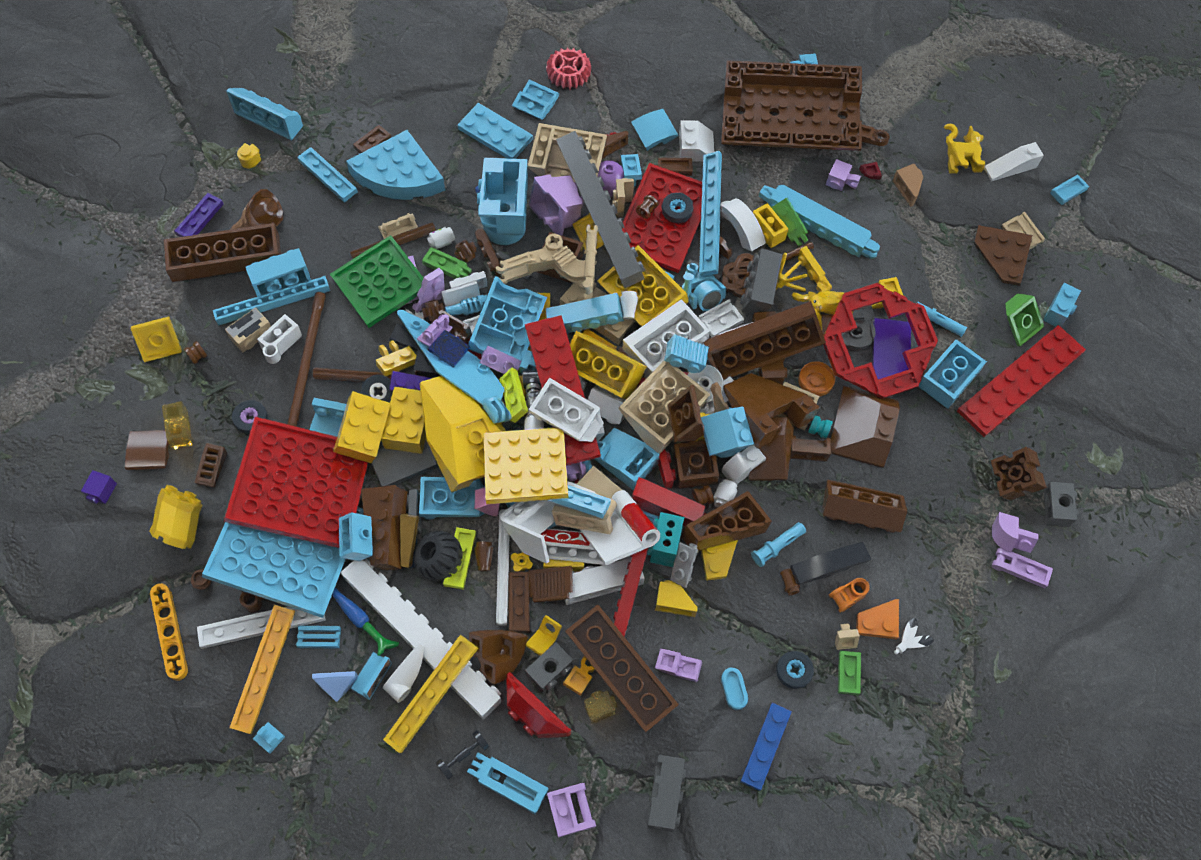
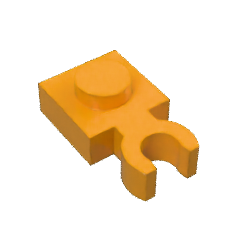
M585 656L581 660V668L574 666L563 683L564 686L580 696L592 679V676L588 673L595 670L593 666L589 667L585 664L587 661Z

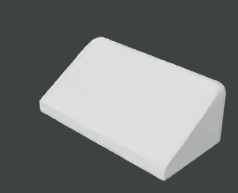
M477 281L441 292L445 307L458 304L463 299L466 300L467 298L480 295Z

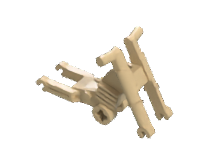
M590 225L586 227L587 238L586 250L584 251L586 258L584 261L578 260L567 246L563 247V240L560 235L550 234L546 237L545 246L542 249L526 252L500 261V266L503 268L496 266V272L504 278H500V280L507 284L512 280L536 271L555 269L560 277H564L573 283L583 282L585 289L584 300L591 299L594 287L595 265L597 263L595 256L597 254L598 226L595 225L594 230L590 229Z

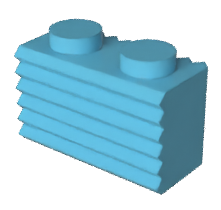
M677 334L671 337L667 343L664 361L669 362L674 367L686 368L690 373H700L706 367L709 347L691 341V339L688 340L687 338L677 336Z

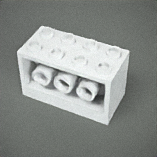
M681 299L623 339L622 349L630 358L647 366L644 372V378L647 379L664 361L667 343L673 335L677 334V336L687 338L688 340L691 339V341L704 345L703 342L709 339L710 330Z

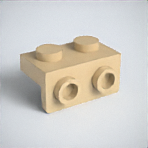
M616 179V189L613 190L612 204L615 205L618 212L616 218L624 217L625 202H632L634 179Z

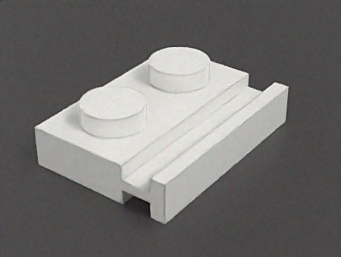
M730 299L699 315L698 318L710 330L711 337H715L719 333L731 330L743 323L744 318L735 306L730 303Z

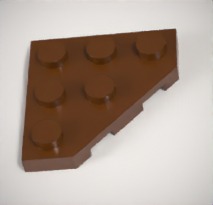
M978 225L974 241L976 248L984 255V259L994 269L1002 283L1021 285L1033 235Z

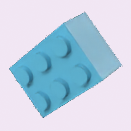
M299 248L246 266L257 297L311 280Z
M955 340L923 376L918 387L946 408H949L978 375L987 361L958 340Z

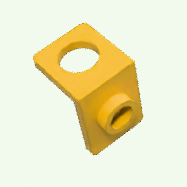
M545 615L539 629L527 641L526 646L541 656L557 640L562 625ZM546 623L553 625L555 632L549 631Z

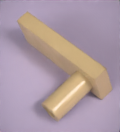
M611 499L610 506L603 519L572 508L556 505L552 509V514L556 525L611 534L613 530L611 516L617 503Z

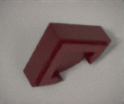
M877 162L860 165L859 169L866 177L875 180L882 178Z

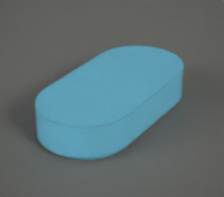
M727 668L721 676L726 701L730 708L741 710L748 702L743 677L738 669Z

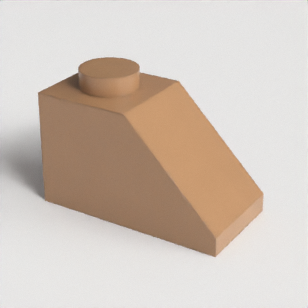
M915 164L897 170L893 178L894 184L910 207L915 204L923 180L922 172Z

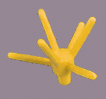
M784 253L776 290L787 286L805 292V288L790 284V282L806 278L807 274L787 279L802 263L801 261H798L784 275L782 274L787 253Z

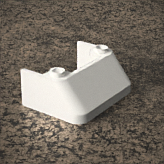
M567 481V484L596 494L594 491ZM548 500L514 503L501 514L502 526L523 553L547 564L550 562L544 536L540 534L555 522L552 514L554 506H566Z

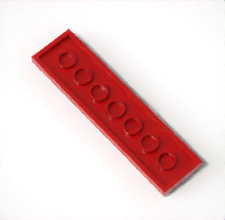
M562 315L525 324L541 388L551 378L585 398ZM564 433L566 466L601 457L596 437L592 442L578 441Z
M1058 325L959 407L957 412L983 437H986L1081 356L1086 349Z

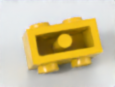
M768 203L753 211L762 229L765 241L770 248L785 241L788 227Z

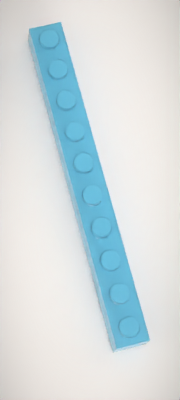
M326 276L215 309L213 313L219 326L240 319L255 307L261 313L313 297L316 292H329L330 288Z

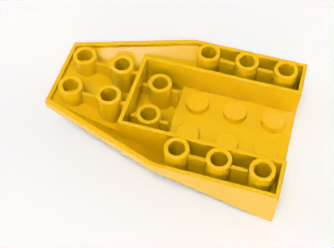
M443 376L420 382L427 442L451 492L466 488L474 480L485 477L484 433L504 432L506 430L501 423L494 424L479 402Z

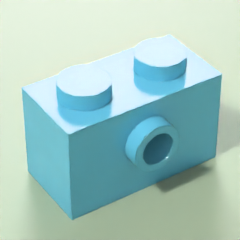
M1064 283L1056 293L1043 321L1055 327L1058 325L1061 327L1069 314L1072 315L1076 310L1077 305H1075V302L1081 290Z
M351 512L339 518L340 558L361 561L372 556L370 516Z

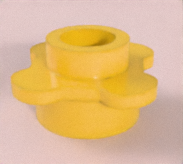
M523 552L511 555L514 571L520 572L532 568L533 563L530 561L529 555Z

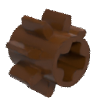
M463 240L455 246L457 250H455L454 254L457 259L469 262L476 257L475 252L477 248L473 241L469 243L467 240Z
M438 300L425 302V307L422 308L424 318L428 317L429 321L438 319L439 311L441 309L444 310L443 303L439 304Z

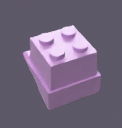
M571 175L534 177L529 206L539 219H543L544 224H547L555 234L562 236L564 228L572 227V224L577 222L581 216L580 212L584 202L582 196H579L577 184L573 182Z

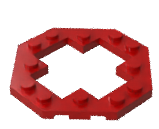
M879 283L846 292L841 296L825 331L824 339L826 343L823 346L836 376L883 399L919 386L922 374L926 370L938 339L923 305L915 304L907 300V297L895 291L892 292ZM882 302L888 319L902 314L906 315L918 347L902 353L909 370L878 379L871 362L854 368L841 334L858 328L851 311Z

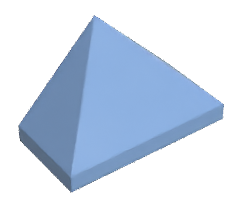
M355 671L312 674L313 680L336 702L352 687L358 677Z

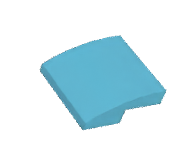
M528 80L523 91L518 93L512 107L543 120L558 99L559 93Z
M664 109L650 112L631 122L647 151L661 142L666 144L679 136Z

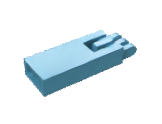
M477 753L475 757L482 760V763L480 764L473 760L471 765L478 768L476 772L469 768L467 773L479 779V784L536 815L549 789L493 757L489 759ZM494 769L507 775L503 784L497 782L501 776L494 773Z

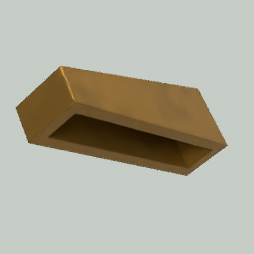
M400 515L401 566L409 568L412 566L419 516Z

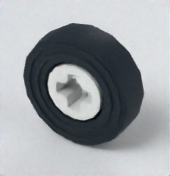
M373 375L363 383L361 394L390 403L393 394L392 391H389L391 379L384 375ZM375 387L383 388L382 396H374Z

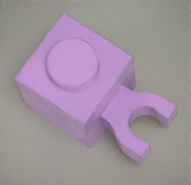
M836 159L829 173L826 185L842 191L845 184L856 189L861 176L850 174L852 165Z

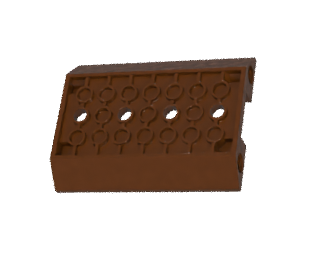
M727 61L721 144L861 151L862 121H860V100L862 95V66ZM737 111H743L744 113H743V114H737L736 112H737ZM776 112L778 115L772 116L770 113ZM810 113L813 115L812 117H805V116H804V114H810ZM843 115L846 118L840 119L838 116Z

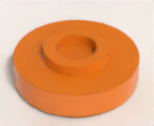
M822 362L807 363L799 374L800 387L818 396L828 394L835 383L833 370Z

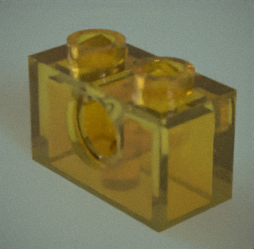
M182 401L162 405L166 439L171 447L178 449L193 445L188 411Z

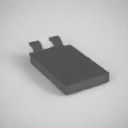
M426 439L422 454L382 448L378 450L372 465L381 486H390L436 468L437 461Z

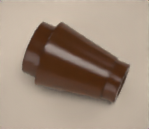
M476 542L474 550L478 571H490L494 552L492 542Z

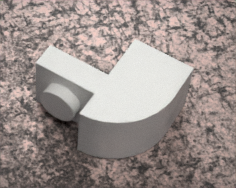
M751 445L741 453L738 452L723 466L722 473L728 480L738 484L749 476L751 470L765 461L766 457L759 449Z

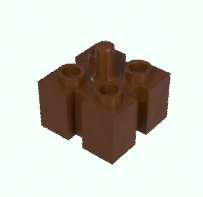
M1025 447L1012 452L1013 457L1011 458L1003 455L991 460L994 475L999 476L1001 479L997 481L1001 497L1011 501L1025 496V490L1034 493L1047 488L1043 473L1036 470L1037 467H1040L1037 452Z

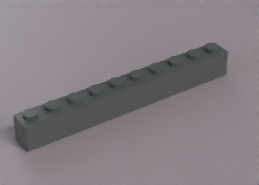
M573 131L556 139L595 225L598 226V232L624 288L644 280L642 272L645 269L641 261L637 262L636 257H638L634 246L630 248L629 243L631 239L627 232L623 233L622 231L625 228L621 218L617 219L615 216L618 214L614 204L610 205L609 203L611 197L608 191H604L602 188L605 185L601 176L597 177L596 175L598 170L595 163L591 164L589 161L592 157L589 150H584L583 148L586 145L582 136L578 137L576 131Z

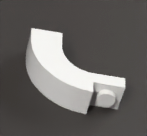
M735 198L720 204V217L732 223L739 235L743 248L753 251L766 243L756 217L741 200Z

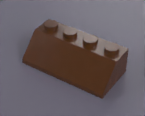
M827 480L822 507L823 516L831 520H845L850 524H864L869 528H883L892 533L902 531L907 514L904 496Z

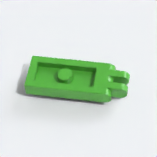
M788 197L771 207L788 227L787 235L792 242L795 241L798 246H801L800 237L804 242L808 241L805 235L808 233L807 229Z
M432 247L422 260L423 265L434 270L440 268L445 275L454 279L467 277L472 272V269L467 267L468 265L464 261Z

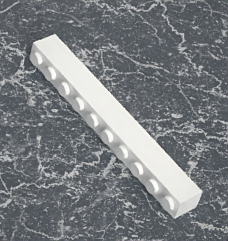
M368 559L351 562L340 572L345 581L413 649L422 642L424 645L423 660L435 670L453 644L451 642L446 644L442 639L444 637L437 628L432 629L428 625L429 621L423 614L418 615L414 611L415 607L409 600L404 601L400 597L402 594L395 586L390 587L386 583L388 581L386 577L380 572L377 574L373 570L374 566L370 565ZM469 661L450 687L484 720L501 703V698L499 697L501 693L495 686L489 687L485 683L487 680L480 671L475 673L470 668L472 664Z

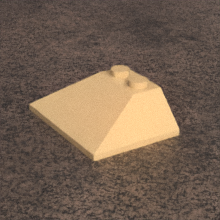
M539 123L528 168L538 176L551 175V177L571 175L573 182H575L556 139L576 131L578 137L582 136L585 142L584 150H589L592 157L589 160L590 163H595L599 173L607 135Z

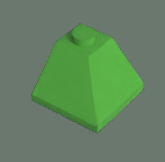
M1016 294L1005 303L1007 318L1016 344L1021 346L1044 327L1036 299L1031 295Z

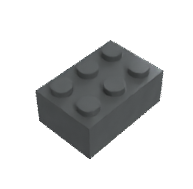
M761 248L758 254H754L753 260L749 261L747 266L749 276L746 277L744 282L746 290L740 301L742 312L749 314L767 312L773 305L782 254Z

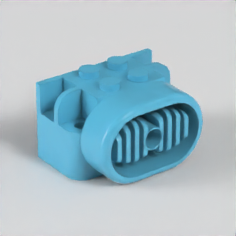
M484 158L482 179H479L478 188L481 191L477 194V204H480L478 206V216L481 219L483 230L486 232L489 240L495 244L510 245L516 243L524 236L526 231L527 159Z

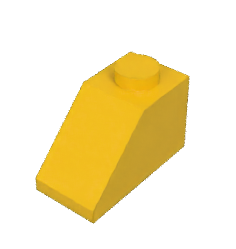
M670 580L660 582L655 611L691 617L696 616L698 608L681 585Z

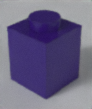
M92 470L81 492L86 496V500L91 503L97 504L100 502L106 504L117 483L111 476Z

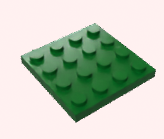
M391 235L330 274L368 328L416 298L424 279Z

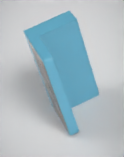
M373 652L352 685L351 690L370 700L392 664L390 659L386 656L384 658L377 656Z

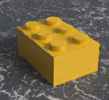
M394 387L381 437L385 449L422 454L426 441L421 392L420 390Z
M353 391L347 401L333 452L372 463L377 456L391 403Z

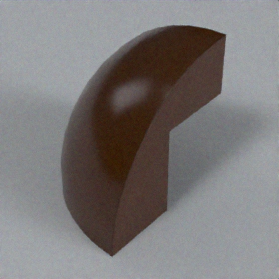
M505 630L469 632V641L478 647L473 657H477L481 664L479 671L493 684L506 679L509 672L512 673L521 661L528 636Z

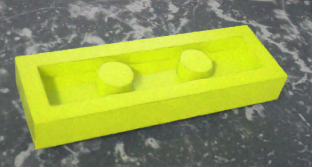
M511 368L499 380L504 387L503 396L506 408L511 414L510 421L516 423L528 412L518 371Z
M456 527L454 537L460 542L462 548V563L460 566L457 565L456 568L458 570L455 574L451 573V577L444 579L443 585L464 590L476 531Z

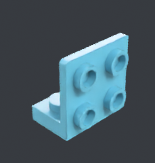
M314 398L312 406L315 415L310 430L337 437L347 404Z

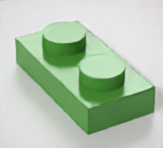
M840 651L838 693L860 695L861 653Z

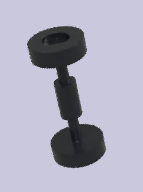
M478 730L472 733L476 742L470 747L462 749L447 765H445L441 758L435 762L448 780L453 777L449 770L452 765L464 760L471 754L470 751L478 745L484 751L490 747Z

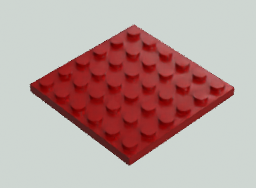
M255 417L224 522L339 548V518L351 512H357L368 462L333 452L337 440L336 436Z

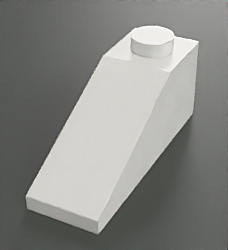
M1036 142L1021 146L984 166V170L989 179L995 181L1037 168L1044 155Z

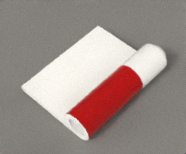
M624 490L616 492L611 498L617 503L611 516L613 526L611 534L580 529L605 565L651 547L660 539L659 530L628 492Z

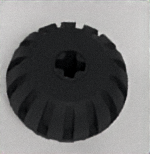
M433 531L427 533L418 541L419 544L414 549L413 559L416 569L422 576L429 580L441 581L451 577V573L455 574L458 569L456 567L462 563L463 552L460 542L452 534L445 531Z

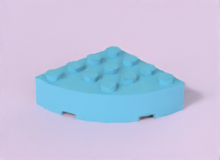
M408 130L346 161L349 174L356 182L363 187L371 189L373 193L391 199L411 200L413 197L423 196L425 198L445 191L442 175Z

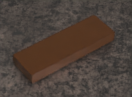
M508 572L509 631L530 633L529 572Z

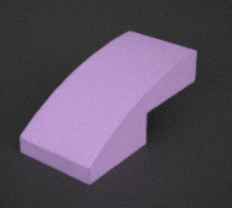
M660 649L655 669L697 682L702 661L681 656V653Z

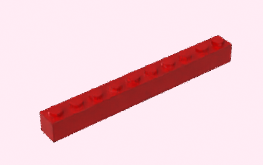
M648 548L630 555L632 559L627 565L628 574H625L623 580L625 585L621 587L620 594L622 596L621 600L618 599L617 607L619 608L614 613L613 619H615L614 625L624 637Z

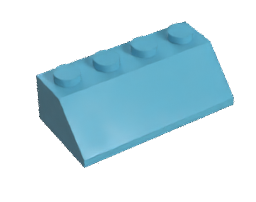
M228 88L226 91L235 114L287 139L292 140L303 127L301 117L296 111H290L281 104L273 103L268 98H263L255 92L244 88Z

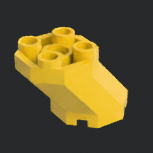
M171 485L161 488L157 499L153 524L149 530L151 535L156 539L159 536L163 537L164 543L181 549L191 548L195 541L199 513L203 506L201 501L196 498L197 495L189 491L180 492Z

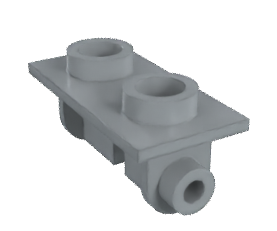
M679 542L670 580L687 588L688 582L692 579V564L695 561L696 553H698L697 545L689 544L687 546Z

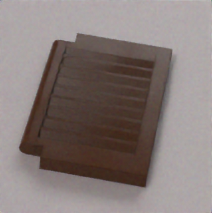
M572 566L529 571V597H533L534 603L569 599V593H573Z

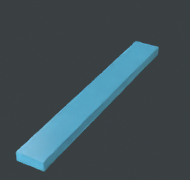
M720 151L703 155L699 274L701 277L718 274L722 163Z

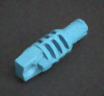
M487 295L463 299L458 304L444 307L445 312L452 316L461 314L467 316L482 311Z

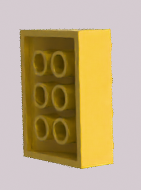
M638 245L635 247L638 254L636 260L637 262L641 261L645 269L642 272L644 280L624 288L615 267H612L597 282L609 294L617 293L619 297L622 296L624 291L637 292L638 302L634 320L642 327L681 299L685 304L689 300L687 293Z

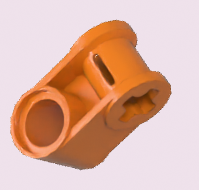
M857 578L835 589L829 594V597L834 599L839 607L838 611L841 613L866 596L869 591V583L863 578ZM854 586H860L863 589V593L856 592Z

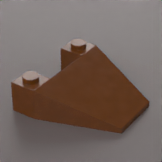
M752 373L723 386L731 407H744L754 442L753 445L757 449L770 443L779 429L771 418L784 413L797 428H801L812 422L820 408L808 394Z

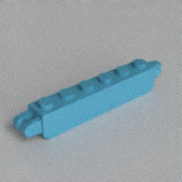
M764 185L761 189L759 197L769 203L770 207L788 197L805 228L817 234L820 238L830 241L835 246L841 247L857 257H860L861 254L871 259L877 257L880 246L870 239L872 235L869 230L785 185H779L777 189Z

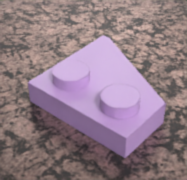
M440 268L424 277L422 286L417 294L420 299L418 303L412 306L417 313L425 307V302L442 298L441 292L445 291L444 272Z

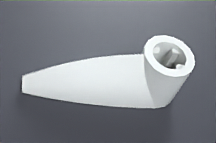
M422 642L411 651L383 686V689L398 703L404 700L410 693L411 686L419 673L424 652Z

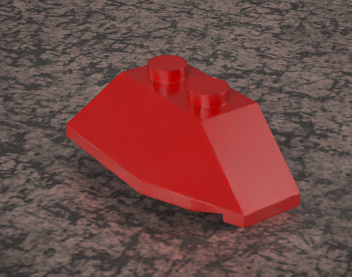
M510 672L507 674L508 714L516 722L520 720L524 724L523 729L530 736L535 734L538 738L568 737L571 734V729Z

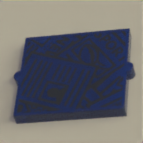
M444 330L430 345L428 351L437 356L440 361L443 360L454 368L468 352L470 346L461 341L459 337Z

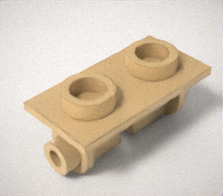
M407 213V215L397 220L382 223L378 228L385 239L390 235L395 236L418 226L413 213Z

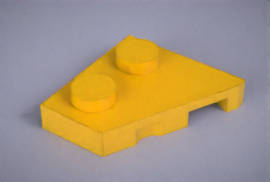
M737 540L701 550L706 581L727 577Z

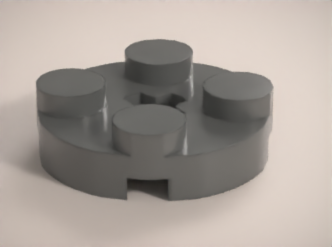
M853 315L858 327L855 330L861 334L858 336L852 333L854 330L841 335L847 349L863 350L870 347L875 337V327L871 322L865 320V317Z

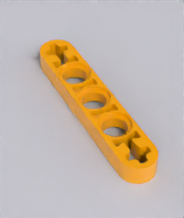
M156 584L150 591V597L167 675L175 681H180L187 676L188 667L172 592L165 584ZM160 590H163L165 592L162 594L163 600L165 601L163 603L161 599L157 596L160 593ZM163 608H170V614L167 617H160V611ZM170 626L174 627V633L169 637H165L164 630ZM171 646H178L177 654L168 656V649ZM172 661H176L177 666L182 668L179 670L178 675L172 672L176 669Z

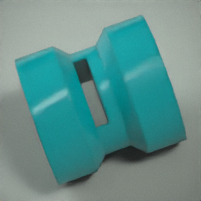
M815 415L808 433L814 435L818 432L821 438L826 439L833 421L828 419L821 421V418Z

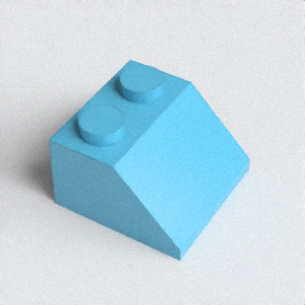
M744 407L726 409L701 417L709 456L741 451L754 444Z

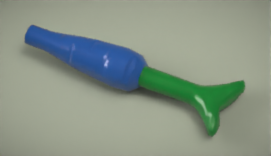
M334 588L332 596L346 616L357 628H363L377 642V656L382 655L385 649H392L399 645V642L384 638L369 623L368 615L354 602L341 594L337 588Z

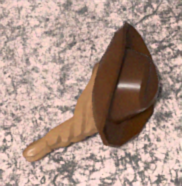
M260 189L250 198L242 211L241 219L231 229L272 223L278 226L283 220V209L280 202L268 189Z

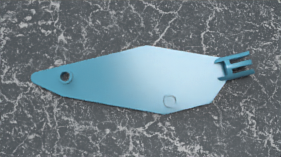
M404 310L397 311V315L437 373L479 402L494 424L510 421L511 414L501 401L504 387L488 366L481 364V360L468 350H465V348L461 350L462 348L459 349L460 355H462L459 357H454L452 354H448V352L445 353L450 351L453 354H457L455 351H458L457 347L460 346L459 344L456 346L449 337L445 336L454 345L452 348H449L445 343L441 344L439 342L436 345L438 349L436 347L435 350V347L432 349L418 341L417 338L431 324ZM445 345L448 349L446 351L444 350V354L442 357L440 347H443Z

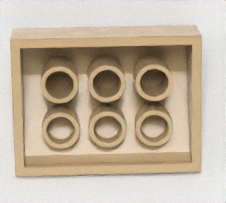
M663 361L618 409L641 439L660 454L674 439L667 405L690 385L695 387L700 409L705 405L711 394L678 367Z

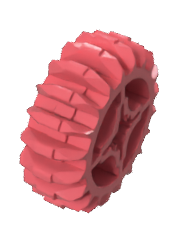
M568 47L566 50H563L561 48L560 52L555 50V53L550 55L547 61L546 72L548 79H551L552 83H556L557 87L561 85L563 89L565 87H568L569 90L571 87L577 89L578 85L583 86L584 82H587L588 78H590L591 63L586 53L582 54L581 50L576 51L575 48L569 50Z

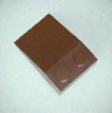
M690 385L667 405L674 442L696 441L704 435V425L701 420L700 406L697 401L695 387Z
M787 417L771 418L779 429L770 443L758 448L766 457V460L750 471V481L787 480L794 429Z

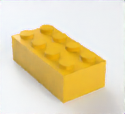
M578 331L575 332L570 343L579 376L623 399H627L636 390L647 368L646 365Z

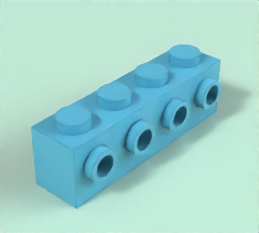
M617 293L546 308L547 318L562 315L566 333L580 332L584 329L598 328L603 325H613L624 321L621 301Z

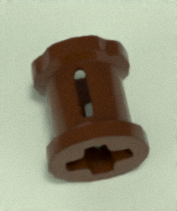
M646 195L643 203L636 207L637 214L644 219H648L650 212L658 207V201L653 196Z

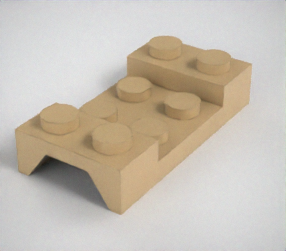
M583 282L573 283L560 298V305L584 300L585 289ZM594 282L592 298L607 295L598 289ZM624 319V321L613 325L607 324L593 329L619 345L626 331L636 321L634 319Z

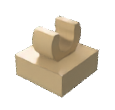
M840 624L841 630L837 631L835 640L836 649L857 648L860 637L858 629L850 630L849 624Z

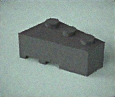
M664 755L658 756L655 765L647 828L673 832L675 826L679 827L680 813H677L678 804H682L683 791H680L681 783L685 781L686 769H684L685 759Z

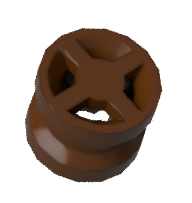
M197 341L191 347L184 348L185 353L194 365L198 363L199 359L207 357V354Z
M709 485L703 486L702 489L696 488L692 490L695 502L702 505L714 503L713 493Z

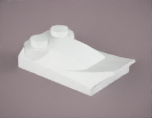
M551 378L548 379L529 408V413L533 414L537 420L545 421L578 441L592 442L604 424L600 415V407Z

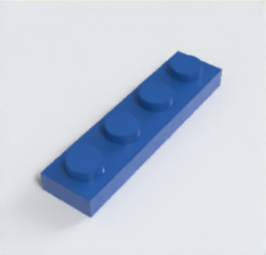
M774 703L771 704L741 778V783L761 791L792 711Z

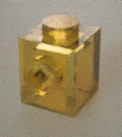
M596 691L590 695V698L584 700V706L591 724L615 715V708L618 707L614 696H610L608 691Z

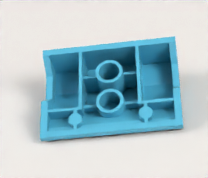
M495 276L470 338L469 348L467 349L482 354L487 346H490L522 361L525 351L528 350L530 344L525 324L539 320L547 297L528 289L517 290L505 285L499 277Z

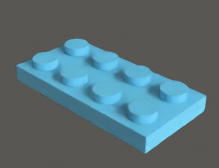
M477 103L457 125L460 131L507 159H516L533 140L532 134L480 103Z

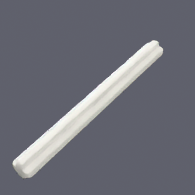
M507 509L499 511L496 624L499 626L507 625L510 535L502 526L500 518L501 514Z

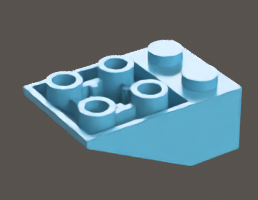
M613 428L602 440L609 442L611 448L603 461L596 460L634 491L638 477L644 479L659 462L660 454L645 442Z

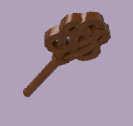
M809 242L788 252L785 261L798 256L800 249L805 246L809 250L813 249V243ZM742 253L735 262L724 266L721 283L726 287V292H730L739 298L745 294L744 282L746 277L749 276L747 266L749 261L753 260V255Z

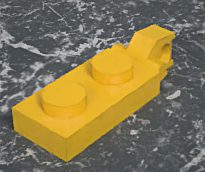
M807 246L801 248L798 260L802 262L801 266H805L809 278L817 283L816 289L819 292L830 291L832 286L826 279L825 272Z

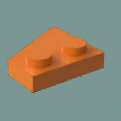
M899 599L858 613L856 629H858L859 635L898 639Z

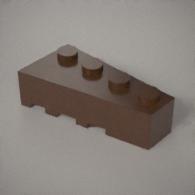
M395 485L361 489L364 515L371 517L373 550L372 556L369 557L370 565L384 571L401 569L400 515L406 514L408 492Z
M747 491L686 525L681 538L688 546L689 544L697 545L699 551L766 533L772 520Z

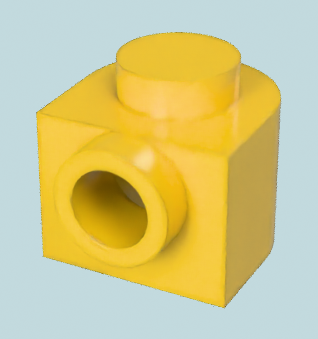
M244 143L237 151L240 164L244 168H253L261 161L259 149L254 144L249 146Z

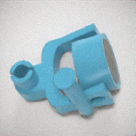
M691 263L687 265V271L683 275L685 283H683L682 289L687 293L688 303H690L693 309H696L698 305L702 311H708L719 305L725 298L726 287L713 275L701 277L697 264Z

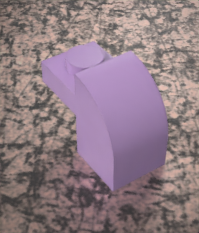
M1001 512L998 513L992 525V537L995 543L1008 552H1012L1013 548L1031 553L1038 541V534L1019 529L1018 517Z

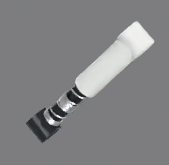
M537 369L524 370L523 386L527 393L526 405L528 409V415L524 420V430L544 429V421L537 420L533 414L529 413V408L541 391Z

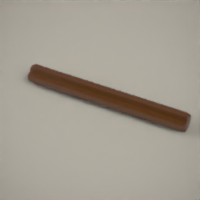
M431 222L392 237L398 245L429 235V233L436 231V227ZM380 241L351 251L352 259Z

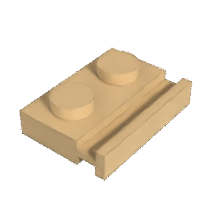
M1025 212L1002 224L1003 230L1033 235L1030 249L1045 240Z

